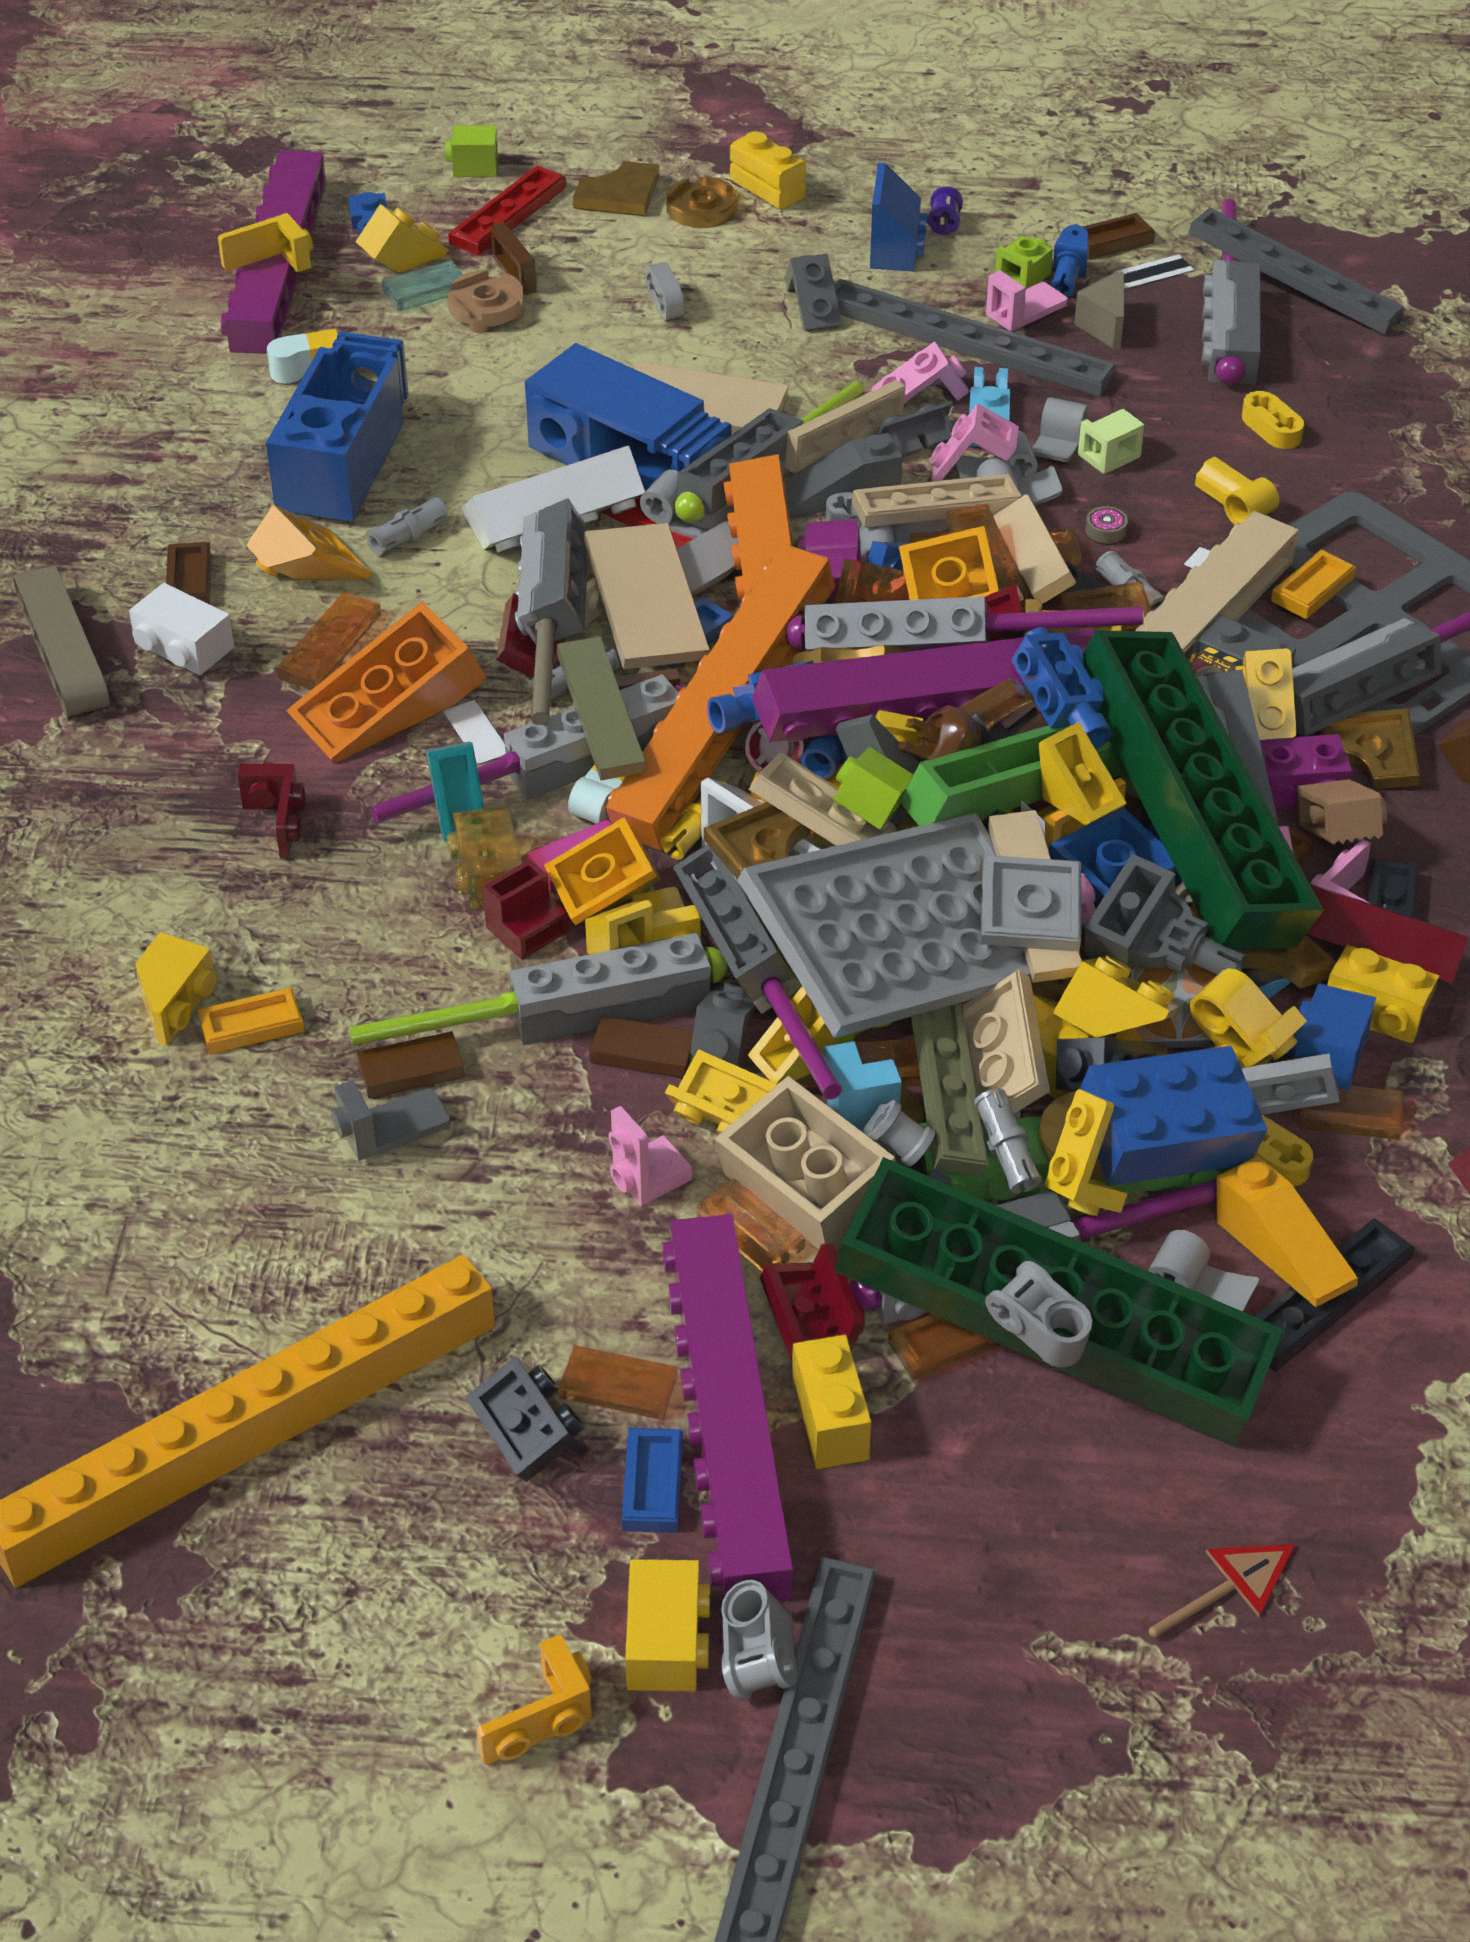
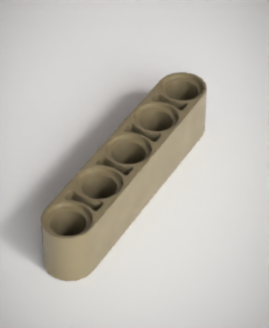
M53 565L13 575L14 586L21 609L65 716L69 718L110 707L109 695L103 675L56 566Z

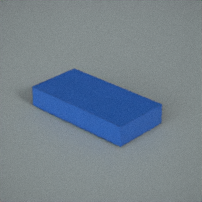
M628 1428L622 1531L678 1533L683 1429Z

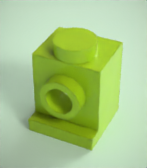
M1020 236L1006 248L1000 246L996 249L995 272L1001 270L1028 289L1039 284L1051 274L1053 248L1049 247L1048 243L1042 238L1033 239ZM1021 268L1020 275L1016 274L1015 272Z

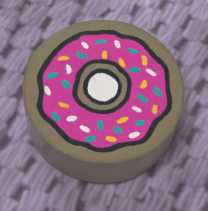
M1101 506L1094 508L1087 514L1086 534L1092 540L1102 544L1119 542L1127 533V515L1115 507Z

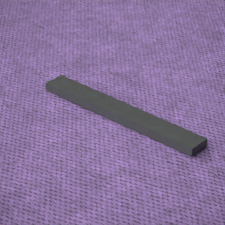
M839 279L834 284L840 315L927 343L932 344L935 341L940 347L1099 397L1105 392L1117 374V365L1111 362L843 279Z
M825 1557L821 1558L794 1654L797 1664V1681L794 1686L784 1690L714 1942H781L877 1575V1569Z

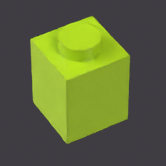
M453 125L452 140L445 141L446 162H452L453 177H497L499 158L497 125Z
M869 746L857 759L850 756L845 761L836 776V780L842 784L833 800L881 830L898 811L901 805L900 800L913 774Z

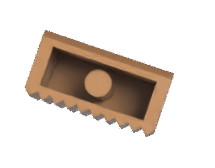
M1350 779L1297 786L1298 826L1303 830L1333 845L1337 841L1343 844L1346 840L1353 842L1355 839L1362 841L1363 838L1370 840L1372 837L1379 839L1383 835V825L1387 822L1388 811L1384 798L1376 790L1373 791V789L1366 788V786L1360 785V783L1357 784V782Z

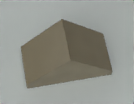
M1115 272L1077 292L1074 324L1109 347L1121 349L1124 322V272Z

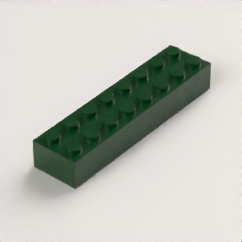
M1096 630L1083 652V667L1090 678L1098 679L1103 686L1104 701L1096 713H1101L1112 729V736L1109 740L1202 920L1209 923L1208 932L1212 940L1233 950L1297 948L1324 909L1173 632Z
M885 1157L882 1158L841 1243L835 1272L1232 1446H1235L1250 1418L1284 1330ZM1024 1261H1031L1042 1267L1058 1285L1077 1301L1084 1304L1090 1311L1092 1326L1085 1351L1080 1360L1072 1366L1061 1368L1043 1361L1035 1351L1014 1333L1003 1328L988 1311L985 1298L993 1290L1001 1291L1017 1276L1016 1269ZM1053 1329L1061 1337H1074L1073 1333L1067 1329Z

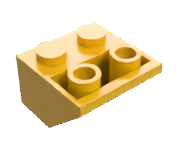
M1106 955L1105 958L1099 956L1098 959L1084 960L1080 963L1053 1014L1098 1038L1176 1016L1181 1006L1171 1001L1175 993L1152 980L1148 982L1142 981V983L1128 977L1132 971L1130 967Z

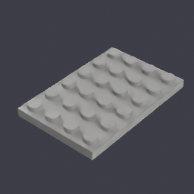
M976 813L745 867L738 878V882L834 1038L979 998L998 982L1018 969L1028 975L1031 983H1033L1023 947L980 945L984 855L996 856L991 836Z

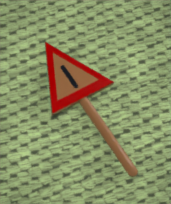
M1295 1544L1206 1549L1205 1553L1227 1578V1581L1149 1628V1635L1154 1638L1158 1637L1235 1589L1259 1618Z

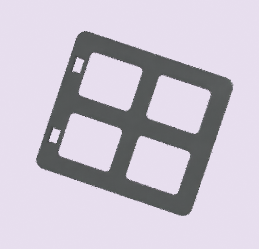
M1344 492L1289 525L1299 530L1293 563L1285 570L1286 572L1292 574L1315 555L1309 549L1350 524H1358L1420 562L1421 565L1379 591L1370 590L1353 579L1330 599L1345 609L1346 612L1303 639L1291 637L1251 609H1248L1237 622L1296 647L1293 668L1403 618L1430 630L1431 628L1404 611L1445 584H1454L1470 594V560L1367 496L1358 492ZM1450 640L1441 643V672L1445 674L1444 677L1403 704H1393L1386 699L1360 712L1409 708L1413 735L1415 737L1470 700V653ZM1432 698L1439 705L1428 711L1422 704Z

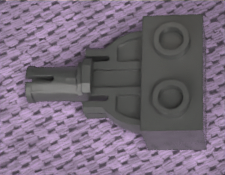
M1133 853L1084 927L1086 957L1098 959L1099 956L1105 958L1108 955L1131 969L1134 966L1143 969L1168 967L1182 974L1185 968L1188 969L1197 965L1218 975L1222 970L1228 968L1241 971L1246 960L1245 954L1206 937L1209 923L1193 916L1185 900L1175 893V873Z

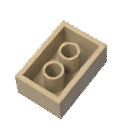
M789 1076L714 1138L724 1174L818 1250L821 1244L832 1243L836 1251L841 1247V1243L882 1158L885 1157L896 1162L892 1154Z

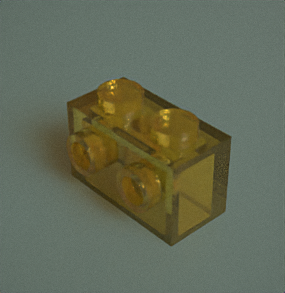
M508 805L453 813L454 832L446 834L448 851L451 861L459 860L460 862L459 865H454L458 893L467 892L471 910L484 908L483 886L522 864Z

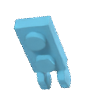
M974 367L973 387L970 388L969 414L978 403L1009 421L1010 389H1007L1008 368H999V372L996 375L997 387H983L985 381L983 367ZM973 442L969 445V447H979Z

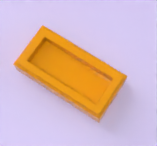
M1321 549L1273 589L1271 602L1307 619L1354 579L1356 567Z
M292 987L197 1009L209 1055L305 1032L303 1019Z

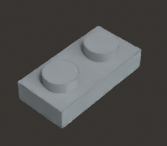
M1330 1053L1241 1068L1262 1115L1340 1102Z

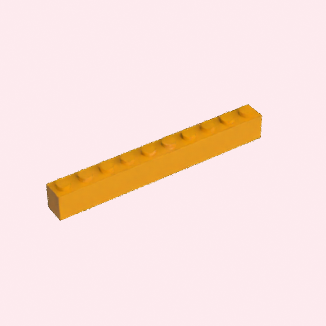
M462 1254L1 1499L0 1565L16 1589L495 1327L492 1288L468 1258Z

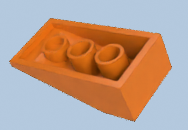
M422 601L286 711L335 764L454 706L485 681L487 677L469 647Z

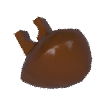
M947 705L931 714L926 722L915 718L907 719L905 726L916 730L918 738H921L920 743L912 745L907 741L899 742L897 750L924 762L981 745L982 730L976 720L966 711Z

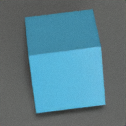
M854 1041L824 1047V1057L842 1087V1092L837 1098L832 1100L826 1099L828 1106L857 1129H864L880 1104H887L892 1100L900 1103L901 1080L893 1059L862 1064Z

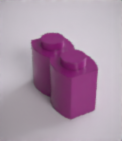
M858 518L807 522L806 535L798 536V548L829 558L835 588L828 599L835 601L860 599L861 538Z

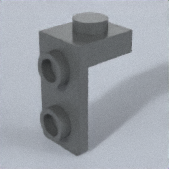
M828 253L790 258L785 282L787 291H796L803 330L809 332L839 328L841 316Z
M726 980L724 984L719 983L697 1005L689 1062H692L699 1049L741 1067L747 1021L755 1013L757 1007L737 980Z
M354 1080L334 1087L337 1108L331 1110L333 1124L341 1139L346 1137L358 1161L450 1127V1117L432 1088H426L369 1109Z

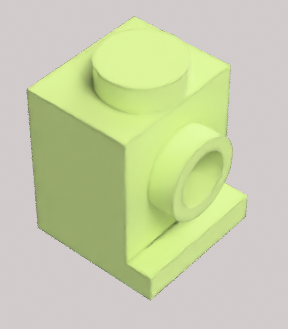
M1124 409L1093 423L1086 419L1081 422L1078 455L1103 474L1117 469L1141 457L1144 424Z

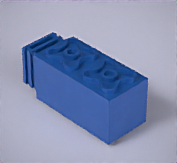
M340 331L337 339L332 344L333 348L320 347L269 436L266 448L274 505L295 514H307L353 522L403 426L402 406L404 400L408 397L404 342L402 340ZM357 368L371 370L378 377L377 381L365 378L357 371Z
M578 343L573 344L525 380L528 445L530 448L563 464L570 465L629 445L644 490H647L664 471L676 470L680 472L732 435V425L726 421L722 423L719 418L715 416L711 418L708 413L704 412V400Z

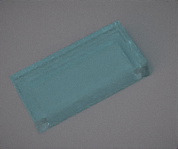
M451 260L382 280L383 292L395 308L401 311L446 298L447 293L451 292V283L463 274Z

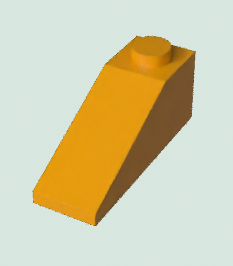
M1259 1156L1216 1176L1217 1223L1312 1305L1318 1307L1358 1286V1277L1293 1185Z

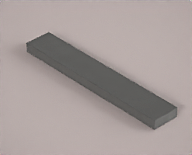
M1208 208L1191 223L1188 234L1242 262L1260 263V271L1384 335L1403 316L1405 307L1212 208Z

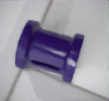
M940 187L931 195V209L927 216V223L934 233L948 235L951 232H955L960 225L961 216L959 213L963 207V197L953 187ZM949 196L950 203L946 204L947 197ZM941 217H945L943 225L940 224Z

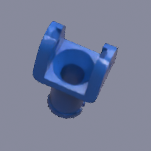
M1079 225L1067 226L1063 229L1054 246L1053 272H1055L1050 286L1060 293L1062 289H1065L1064 295L1066 297L1073 295L1077 277H1086L1088 232L1084 227Z

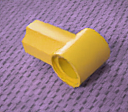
M1216 457L1205 461L1201 470L1196 474L1195 486L1223 504L1227 517L1234 525L1237 523L1241 524L1253 511L1268 515L1278 509L1280 503L1278 491L1274 484L1266 478L1262 477L1251 481Z

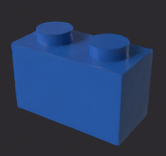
M1318 983L1312 1001H1302L1299 1012L1307 1022L1293 1034L1298 1042L1286 1055L1299 1059L1330 1053L1338 1088L1349 1091L1369 1037L1376 997Z

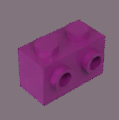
M1339 734L1259 740L1275 809L1297 808V786L1351 779L1352 769Z

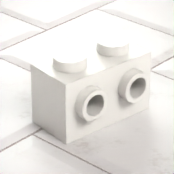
M166 583L161 584L129 610L135 644L198 675H202L234 648L230 614Z

